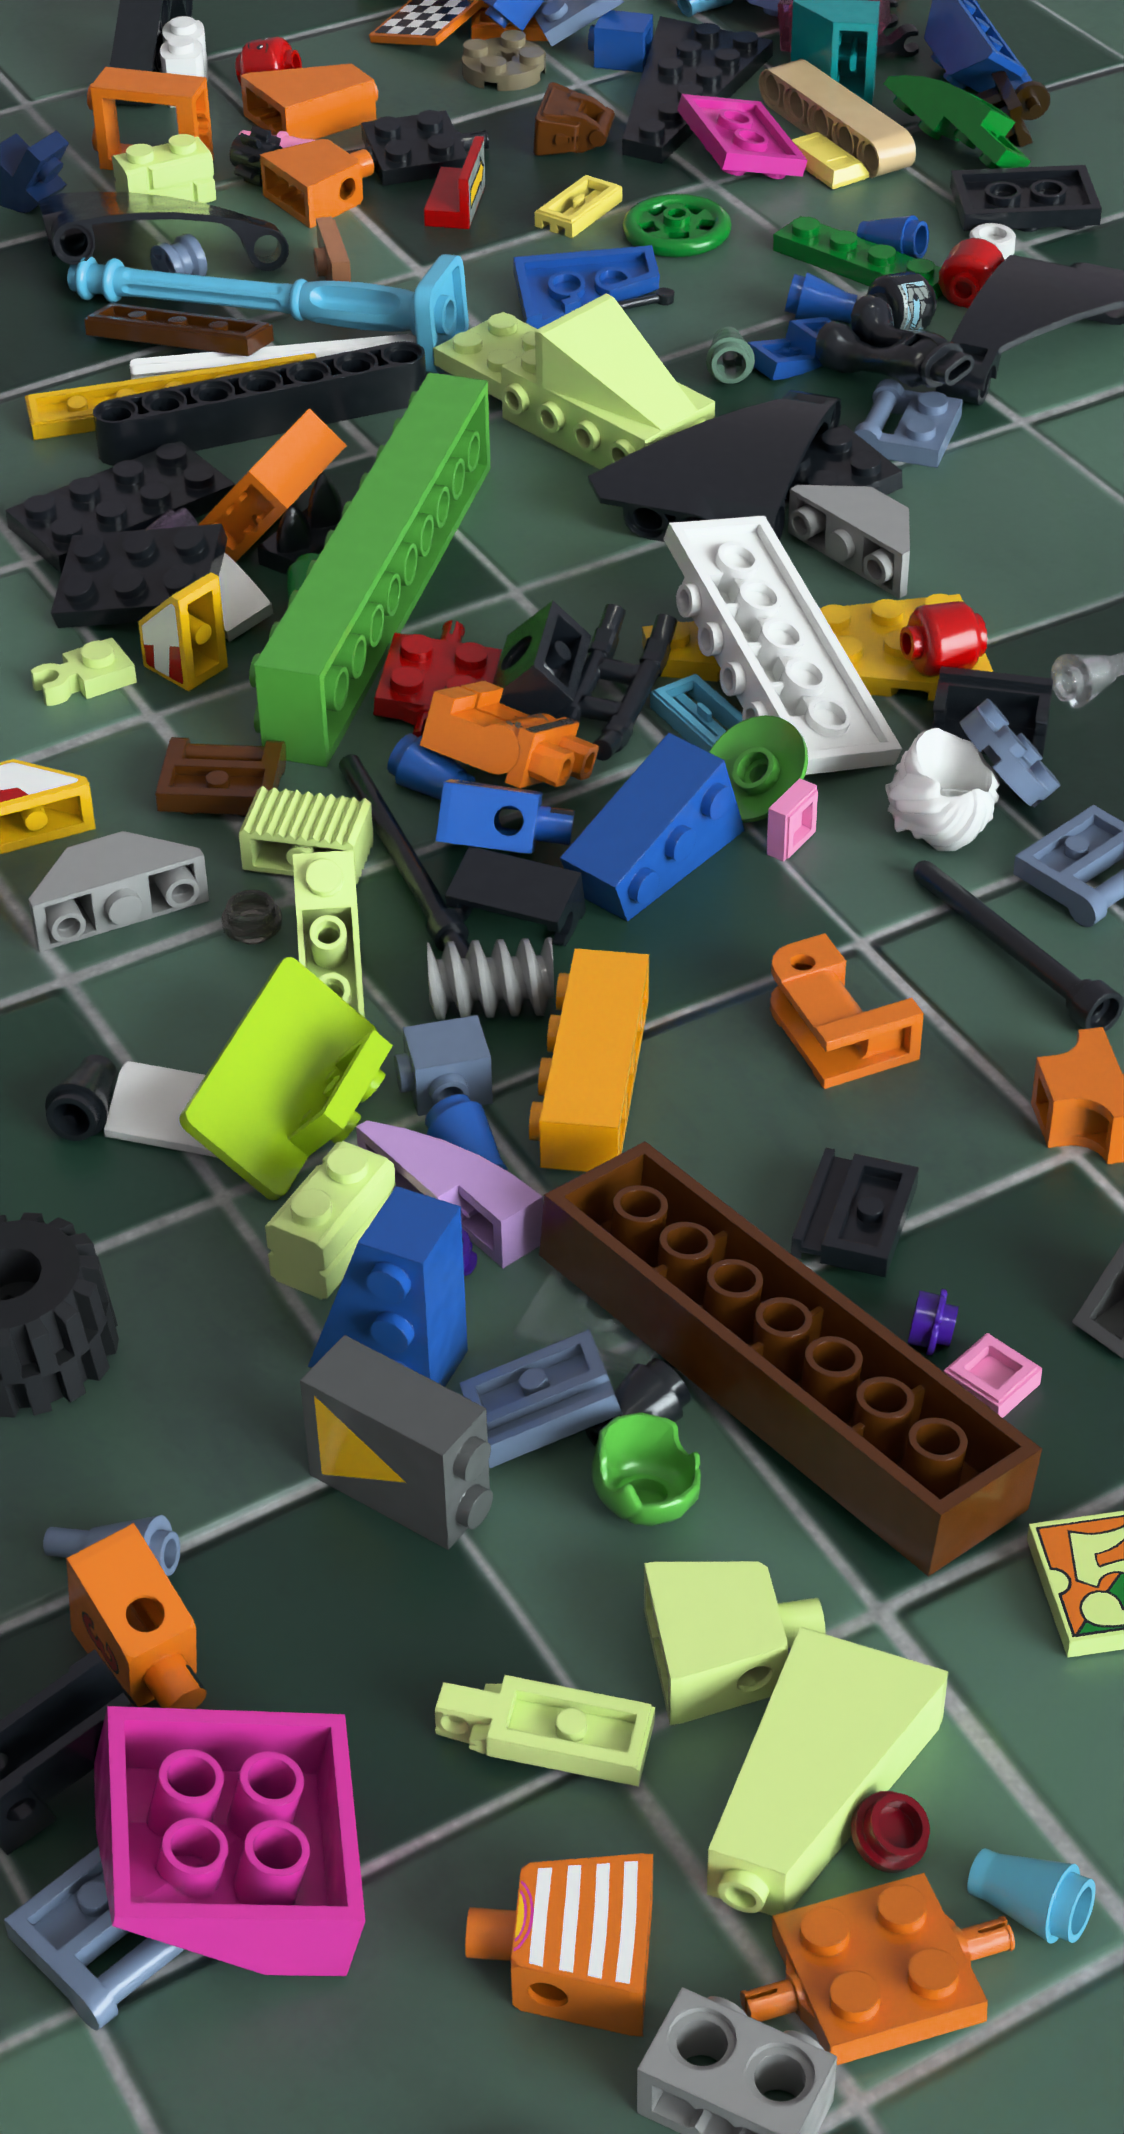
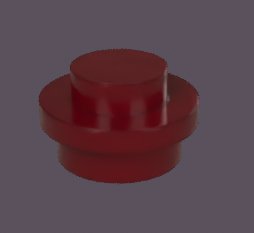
M880 1791L864 1799L855 1809L851 1820V1835L855 1848L869 1865L882 1872L898 1873L911 1868L924 1856L928 1846L930 1824L926 1812L912 1797L893 1791Z

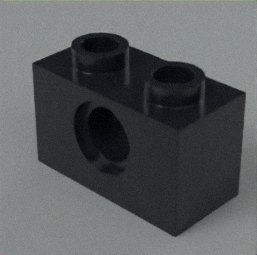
M553 600L507 635L493 681L494 685L503 688L500 699L501 704L528 715L545 713L555 716L574 702L592 637Z

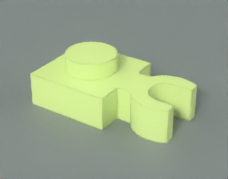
M112 637L102 641H92L86 643L83 647L62 653L63 664L47 663L36 666L31 670L33 689L35 691L43 690L44 703L47 706L61 704L67 701L71 694L79 691L86 699L137 683L134 663Z

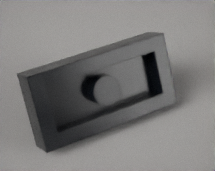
M322 472L316 478L309 498L308 508L302 512L297 507L290 506L284 512L277 532L257 547L259 565L287 575L288 568L301 555L308 553L321 554L324 549L326 536L330 530L336 529L342 518L344 508L338 490L327 474Z

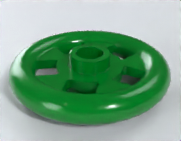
M666 194L648 198L634 205L626 213L622 229L624 236L634 247L652 245L654 255L681 258L700 255L719 247L728 238L732 225L726 210L712 200L689 194ZM700 225L713 226L710 230L699 229ZM654 227L655 231L647 233L643 229Z

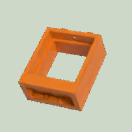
M105 67L95 81L90 84L87 92V104L89 109L93 110L95 127L92 134L93 149L98 151L100 169L113 170V155L126 153V149L132 145L120 143L116 100L176 106L178 133L189 134L194 137L198 136L210 150L214 161L206 77Z
M309 408L198 525L222 524L228 538L225 553L237 562L347 445Z

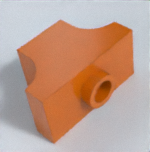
M1103 1027L1078 1030L1077 1043L1074 1048L1062 1054L1036 1058L1031 1100L1032 1108L1048 1148L1070 1145L1082 1146L1097 1152L1107 1164L1123 1163L1124 1073L1122 1074Z

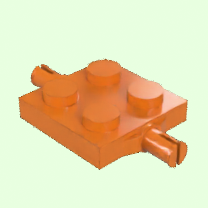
M925 1873L772 1915V1937L786 1966V1979L751 1990L740 1991L742 2009L748 2017L760 2022L795 2012L800 2020L816 2034L823 2049L837 2056V2065L987 2021L988 2000L971 1968V1961L1004 1951H1013L1015 1949V1940L1010 1924L1007 1925L1008 1920L1003 1915L998 1917V1919L960 1929L944 1913Z

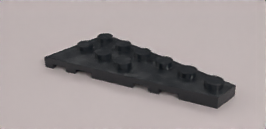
M660 16L622 138V155L662 164L694 133L677 111L681 94L730 98L773 56V40L759 38L757 34L749 31L736 33L722 30L718 25L712 23L695 24Z

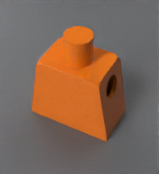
M319 139L260 154L263 196L308 228L316 227V218L330 216L334 218L361 204L363 200L362 178L371 176L374 173V162L366 149L349 154L329 139Z

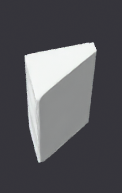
M126 1061L118 1075L104 1128L105 1137L216 1157L187 1133L179 1121L180 1114L205 1075Z

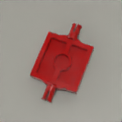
M453 620L443 624L440 639L429 638L422 634L407 635L394 632L374 697L373 715L401 719L415 725L412 734L417 737L422 736L434 691L456 686L461 687V685L480 681H487L493 684L502 649L485 647L474 642L461 643L465 634V628L463 624L456 621L452 633Z

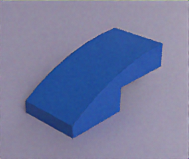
M828 317L790 320L786 338L748 342L755 356L754 368L774 381L798 376L823 366L816 355V338L819 330L832 320Z

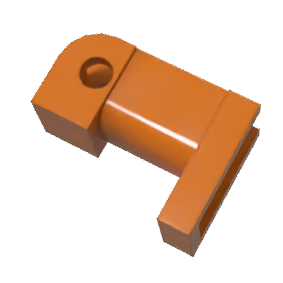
M826 933L787 944L779 948L773 955L771 973L778 986L771 993L770 1012L779 1027H782L812 1069L813 1075L823 1089L920 1060L923 1011L911 997L863 1012L845 988L846 960Z

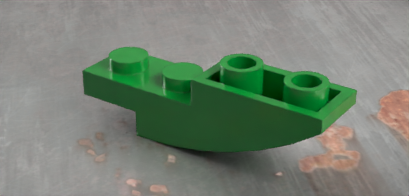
M888 76L883 83L896 95L893 103L912 117L916 114L921 119L918 127L930 137L939 140L943 135L958 143L961 141L971 149L979 148L983 152L979 159L990 169L1028 167L1031 160L1006 138V135L1016 122L1002 110L987 101L944 81L924 76Z

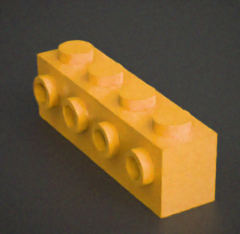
M575 948L570 973H559L556 989V1010H562L561 1015H550L547 1033V1051L552 1052L553 1056L552 1058L542 1057L539 1067L538 1095L544 1096L543 1102H532L529 1117V1140L540 1141V1168L588 1172L622 1154L649 1003V954Z

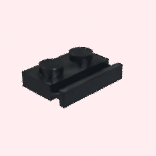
M826 1147L792 1236L791 1254L801 1259L803 1252L821 1256L820 1263L886 1278L917 1188L919 1167L855 1153L852 1160L835 1157V1149Z

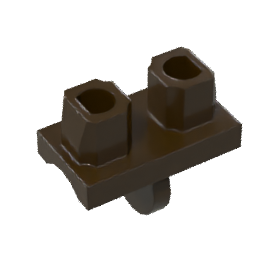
M1005 71L993 73L992 77L995 87L975 94V96L1002 110L1016 122L1006 135L1007 139L1015 136L1020 148L1033 143L1023 120H1034L1044 115L1050 105L1048 90L1045 85L1037 81L1025 82L1014 90Z

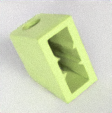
M759 1561L644 1563V1612L670 1725L685 1723L771 1697L788 1657V1648L792 1647L799 1628L803 1627L826 1634L820 1600L818 1598L777 1603L768 1567Z

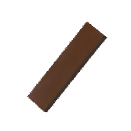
M110 303L84 319L86 335L243 356H250L274 341L273 326L269 322Z

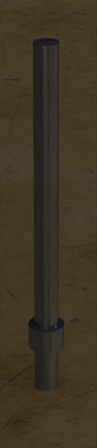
M354 754L343 757L339 763V769L357 800L361 801L366 798L371 802L373 827L428 920L426 925L427 932L439 950L444 951L446 942L454 941L460 957L466 958L470 946L467 940L469 931L461 916L456 910L450 909L446 905L360 758Z

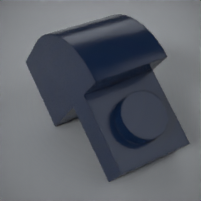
M57 130L31 147L17 133L0 143V206L20 213H27L38 207L40 200L58 194L67 186L58 176V173L63 168L64 164L60 160L69 142Z

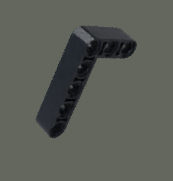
M120 0L110 67L162 73L160 48L163 44L162 29L167 22L175 17H192L193 0ZM116 100V105L156 106V104Z

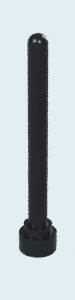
M923 860L914 866L913 876L917 882L1065 998L1071 1020L1082 1029L1103 1027L1107 1031L1117 1022L1123 1011L1124 999L1112 987L1102 980L1092 981L1091 979L1081 980L932 862Z

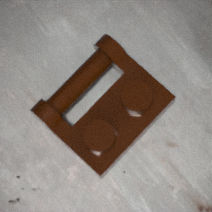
M171 737L155 792L157 811L246 816L260 787L264 786L268 791L273 787L278 790L281 775H284L286 767L285 741L267 740L265 746L194 744L190 743L189 738Z

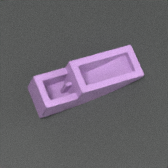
M367 1120L356 1126L358 1147L384 1156L394 1164L396 1186L461 1206L462 1229L468 1233L470 1240L501 1268H505L540 1246L543 1196L510 1172L480 1155L445 1140L406 1128Z

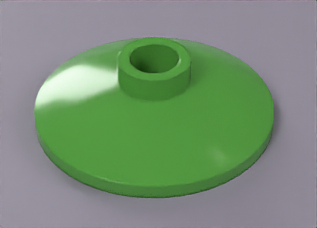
M756 716L737 723L715 742L709 752L725 761L743 823L767 818L768 808L799 778L804 780L808 766V750L803 736L790 722L776 716Z

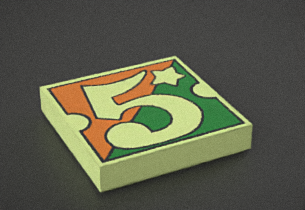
M1124 1511L1029 1524L1027 1542L1067 1658L1124 1649Z

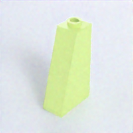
M800 1627L708 1848L707 1895L722 1899L728 1906L746 1913L762 1912L772 1916L790 1911L852 1836L851 1820L857 1806L876 1792L889 1791L939 1730L944 1713L948 1671Z

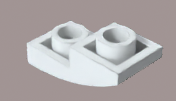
M224 553L219 573L225 637L231 642L274 613L272 603L240 566Z

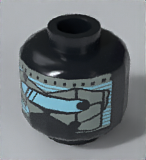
M911 271L887 274L876 278L869 286L866 294L880 297L891 306L894 327L898 329L924 331L930 325L937 307V299L933 287L921 274Z

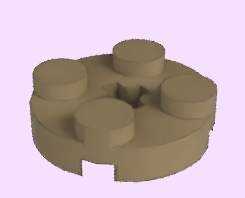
M507 30L499 38L485 40L469 39L463 44L462 75L469 84L484 89V81L497 83V91L521 90L541 81L540 72L546 73V53L544 49L538 44L526 40V34L523 31Z

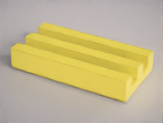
M585 175L534 212L535 227L543 229L550 223L551 232L559 233L565 228V236L574 238L622 202V187Z

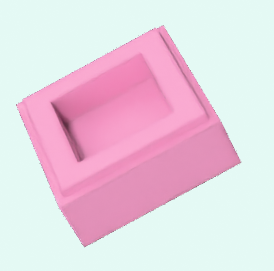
M799 778L768 808L767 855L784 862L816 832L817 785Z
M986 1333L943 1372L1003 1418L1040 1385L1042 1367L989 1333Z

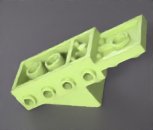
M607 293L539 329L517 319L514 315L502 312L492 315L481 324L467 331L460 332L450 340L433 348L435 366L454 376L488 380V394L502 401L503 419L599 470L665 437L715 418V401L676 382L615 298Z

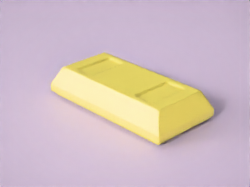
M815 132L792 139L808 160L805 170L831 189H837L869 178V172L861 161L821 133Z

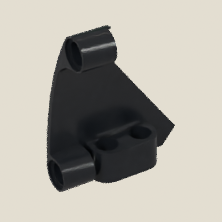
M97 191L59 193L39 201L52 256H58L63 262L71 265L78 264L84 257L85 259L82 261H87L93 255L95 237L92 225L133 220L180 219L223 224L240 237L251 263L263 271H274L280 268L286 262L289 255L287 240L275 224L206 203L151 194ZM264 235L275 237L277 239V247L271 255L261 257L254 253V245L260 237Z
M1009 255L978 292L951 342L958 343L964 353L973 357L974 367L972 371L952 386L943 384L936 387V392L943 393L947 397L963 399L965 403L980 406L988 394L991 378L996 379L998 366L1003 352L1036 336L1082 319L1111 325L1124 324V270L1089 263H1074L1067 266Z
M790 390L782 399L742 408L665 437L589 475L588 482L601 504L623 507V517L626 526L634 534L646 539L665 542L664 536L669 523L765 516L780 541L784 528L785 497L813 438L823 434L828 429L839 426L841 399Z

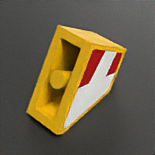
M210 572L171 595L138 621L144 667L188 692L228 667L218 575Z
M16 759L0 762V854L96 829L90 784L85 776Z

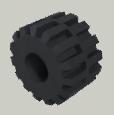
M24 1212L21 1219L17 1221H7L6 1214L0 1216V1417L15 1418L21 1408H32L33 1415L35 1416L53 1411L50 1404L53 1401L64 1397L71 1403L84 1395L86 1391L83 1383L87 1379L100 1381L110 1368L106 1356L116 1354L119 1337L116 1330L118 1324L99 1257L96 1255L94 1244L85 1232L76 1234L73 1223L60 1217L46 1224L42 1213Z

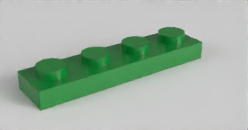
M800 216L773 234V251L861 284L870 286L880 276L911 271L921 274L929 282L935 291L936 299L943 295L939 286V271L941 267L936 266L932 261L922 258L917 259L896 251L892 246L876 244L859 238L851 231L829 227L821 224L816 218Z

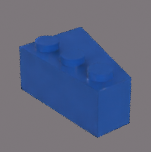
M668 733L560 857L564 869L581 872L584 898L628 922L745 831L725 761Z
M398 1186L395 1187L356 1245L308 1367L312 1368L346 1335L446 1387L468 1351L461 1206Z

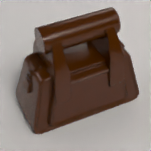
M554 82L549 83L535 117L534 155L567 152L583 153L595 147L603 146L606 143L615 118L614 111L611 108L605 107L594 97L578 93Z

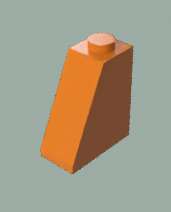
M352 63L253 72L240 75L244 116L258 127L270 130L272 135H277L279 131H286L289 136L316 140L359 126L363 122L377 120L376 101L378 100V90L374 79Z

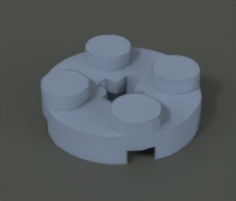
M987 698L959 722L979 752L984 750L993 762V769L1029 806L1033 805L1035 808L1061 786L1056 777L1041 762L1043 757L1022 733L1016 736L1008 727L1009 721L990 699Z

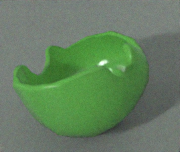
M639 1412L617 1416L600 1430L591 1468L592 1481L600 1500L619 1518L626 1519L635 1525L650 1527L672 1522L680 1518L699 1497L701 1470L699 1469L700 1454L697 1451L688 1454L679 1441L678 1426L675 1422L668 1418Z

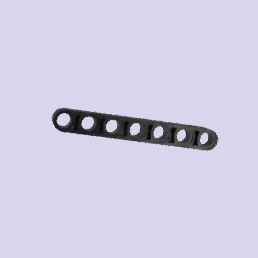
M394 342L109 399L99 403L93 409L99 459L105 464L114 466L118 462L132 460L153 452L161 445L181 441L193 451H199L286 433L309 408L325 424L408 408L411 393L418 391L426 378L425 351L422 346L414 342Z

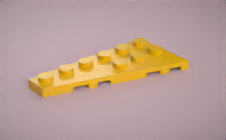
M933 594L924 598L904 600L881 599L875 603L846 606L831 604L819 608L870 695L891 697L899 689L928 692V700H935L939 676H923L914 668L911 660L904 658L900 648V633L902 628L907 626L910 615L918 606L956 601L963 602L960 594ZM678 621L670 645L671 651L668 661L660 677L683 679L696 673L705 681L718 682L720 680L721 668L714 656H704L700 651L698 645L699 629L694 621ZM654 625L642 626L643 649ZM986 653L979 657L977 664L971 670L993 672Z

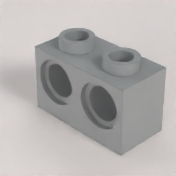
M682 1987L637 2069V2114L681 2134H817L834 2100L837 2056L825 2051L816 2040L804 2033L793 2030L782 2032L748 2017L739 2006L725 1998L718 1996L706 1998ZM696 2055H704L718 2062L708 2066H697L687 2062L686 2059ZM770 2090H783L791 2093L796 2098L779 2102L770 2100L762 2094Z

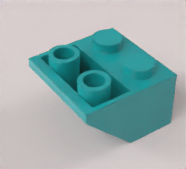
M793 0L791 62L799 59L808 61L872 105L876 77L880 1Z

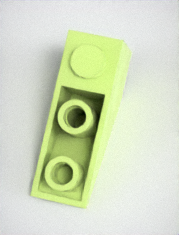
M353 850L292 854L299 962L365 1018Z

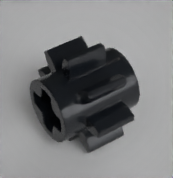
M257 126L252 127L250 136L243 133L238 135L230 148V161L236 167L234 174L243 177L245 182L262 187L260 154L282 149L279 146L281 138L273 136L270 130Z

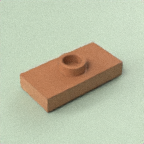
M332 216L316 218L318 248L313 249L317 277L324 276L326 281L351 282L350 261L335 219Z

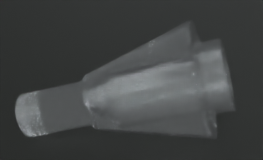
M1124 652L1113 656L1064 654L1059 656L1051 670V679H1054L1053 690L1058 699L1070 708L1077 709L1085 706L1114 682L1117 677L1124 675Z

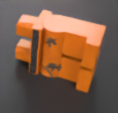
M487 681L434 691L420 746L491 774L500 775L507 773L505 783L519 789L542 782L559 787L565 785L570 776L579 780H584L591 776L599 746L576 737L579 722L566 717L556 719L550 714L545 713L528 715L500 703L503 688Z

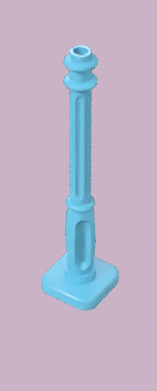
M442 254L418 283L415 292L363 282H308L301 278L293 284L141 270L125 267L121 260L116 258L110 259L105 265L98 264L92 256L87 261H82L85 259L84 257L78 264L70 265L67 275L70 290L77 291V294L83 300H90L96 294L104 295L106 300L111 303L118 302L122 297H143L277 311L291 314L293 319L297 321L307 319L316 323L359 330L411 331L416 336L417 344L424 348L426 373L443 374L445 372L434 365L433 348L450 340L456 334L467 331L469 328L464 265L461 256Z

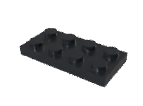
M178 441L163 444L157 450L135 459L118 462L114 467L90 477L75 479L69 485L47 494L32 496L24 503L5 511L8 528L56 570L62 573L72 536L173 528L211 512L235 486V483L183 442Z

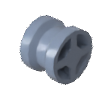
M191 234L177 236L173 244L159 243L151 248L150 260L153 271L206 276L207 260L200 243Z

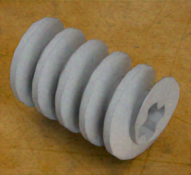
M552 937L545 938L541 953L537 956L528 938L520 940L515 956H510L504 939H497L490 957L485 956L479 940H472L466 958L460 957L454 941H447L441 959L435 958L429 942H427L429 1002L437 1020H445L450 1002H455L461 1018L471 1015L475 1001H480L487 1018H494L500 1000H505L512 1017H519L525 999H530L536 1016H544L549 998H554Z

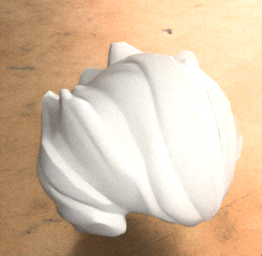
M931 728L918 734L909 750L903 754L901 762L897 764L896 770L898 771L894 774L893 781L885 785L890 802L888 812L895 819L894 828L896 832L911 830L915 839H924L937 851H956L972 842L978 833L983 831L986 824L993 819L994 805L999 798L996 792L1000 786L999 779L994 769L986 762L982 753L979 752L971 741L959 738L939 728Z

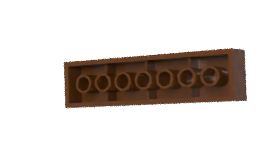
M646 1141L544 1194L539 1256L928 1577L1029 1510L1042 1452L1040 1446Z

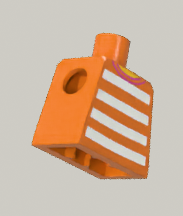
M639 1853L528 1863L521 1868L516 1910L469 1907L465 1938L466 1958L511 1961L512 2005L520 2011L629 2036L643 2037L653 1905V1854Z

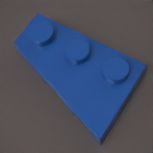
M652 245L513 257V273L525 323L537 329L606 293L613 296L616 301H622L659 289L660 274Z

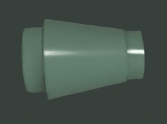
M733 327L720 328L715 333L707 353V369L714 379L722 383L734 384L744 380L753 370L755 363L754 352L737 329Z

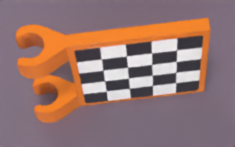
M409 0L371 32L369 38L371 43L438 46L479 9L488 8L489 6L481 0Z

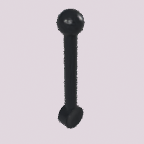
M664 287L657 289L655 294L617 302L623 310L654 303L670 305L674 302L675 292L670 288Z

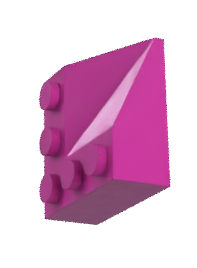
M107 1706L94 1761L96 1834L112 1926L263 1975L347 1976L366 1920L345 1714Z

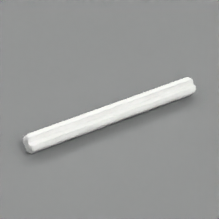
M400 334L269 346L261 348L250 356L203 352L137 358L130 361V375L132 380L315 353L316 357L319 358L394 342L407 341L416 344L417 342L413 334Z

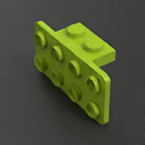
M286 957L276 965L180 1114V1124L187 1133L267 1199L278 1200L288 1192L311 1154L329 1140L334 1144L344 1141L357 1126L361 1115L355 1109L359 1103L366 1101L384 1080L386 1074L380 1067L393 1045L378 1033L373 1024L299 961L292 957Z

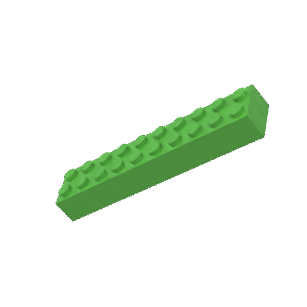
M428 373L419 390L411 393L408 408L402 418L398 417L395 420L392 435L386 445H380L376 455V462L370 472H365L362 475L359 490L352 501L345 503L342 518L336 529L328 532L324 549L318 559L311 560L307 569L306 579L300 589L292 592L288 609L281 621H275L272 625L269 641L261 654L256 653L254 655L249 671L250 685L256 688L258 701L254 714L255 732L261 733L262 746H265L267 740L285 741L286 761L321 767L328 766L387 658L394 632L401 633L489 473L491 466L488 380Z

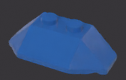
M932 0L924 39L933 51L931 55L932 60L946 70L943 76L948 82L963 90L968 86L980 93L995 87L992 74L998 71L1006 72L1014 90L1021 84L1032 81L1024 66L1018 61L976 0Z

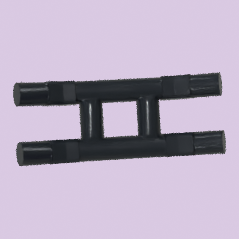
M615 604L605 605L599 626L595 629L592 642L588 648V654L574 702L553 716L556 719L566 717L579 723L581 722L580 717L608 722L601 730V735L593 743L599 746L596 759L606 761L614 753L621 751L628 743L633 733V726L657 678L661 676L671 651L670 645L678 623L677 619L670 615L658 614L656 616L651 635L647 638L644 651L639 659L640 664L613 659L626 610ZM599 679L629 685L621 702L591 696Z

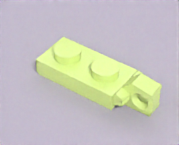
M509 1675L504 1676L502 1684H485L484 1690L443 1682L435 1707V1732L437 1735L468 1743L469 1749L482 1754L486 1753V1756L638 1787L655 1720V1707H652V1704Z

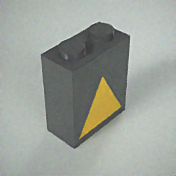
M344 1335L300 1380L309 1473L314 1478L449 1550L467 1529L473 1530L484 1521L492 1505L493 1493L490 1490L489 1479L491 1446L488 1443L486 1408Z

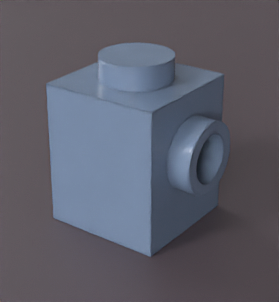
M478 1015L403 1027L404 1053L394 1055L395 1073L400 1092L411 1091L418 1116L427 1115L436 1103L455 1094L467 1095L471 1101L478 1102L481 1105L493 1104L491 1055Z

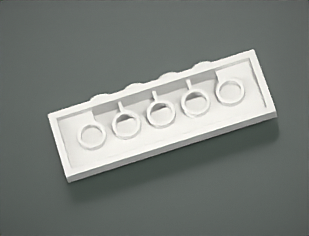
M752 516L669 523L664 541L684 575L682 585L679 586L676 594L678 611L684 618H693L699 629L698 645L700 651L704 656L715 657L721 668V688L727 696L736 695L743 707L742 721L751 717L767 715L776 716L790 722L801 733L807 746L808 766L805 775L894 765L902 751L901 745L766 517Z

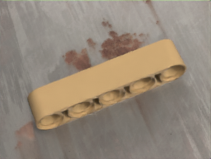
M799 59L765 69L761 72L759 76V90L764 103L807 135L819 132L863 163L869 172V178H875L910 167L915 162L916 147L911 134L906 128L808 61Z

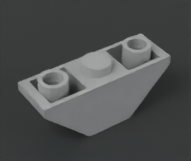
M796 485L790 488L789 534L898 599L907 595L910 557L908 507L873 487Z
M126 831L67 847L28 899L35 942L39 952L209 901L203 852L197 847Z

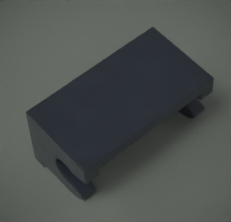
M941 666L933 706L935 714L932 728H939L959 738L971 741L959 722L988 698L1009 721L1008 727L1016 736L1022 733L1043 757L1054 679Z
M469 846L445 894L446 905L454 907L464 922L468 919L473 908L547 925L548 931L556 932L553 944L563 947L569 942L579 920L583 918L586 912L581 872Z

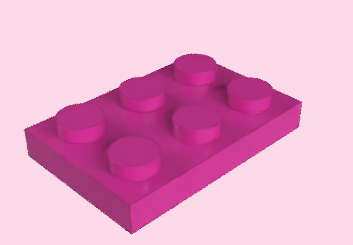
M681 94L677 111L702 142L705 149L709 151L722 171L735 176H742L746 172L762 173L773 179H784L786 175L803 177L808 160L761 101Z

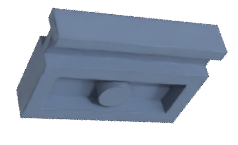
M590 1329L460 1382L463 1396L486 1408L488 1443L491 1446L489 1468L623 1414Z

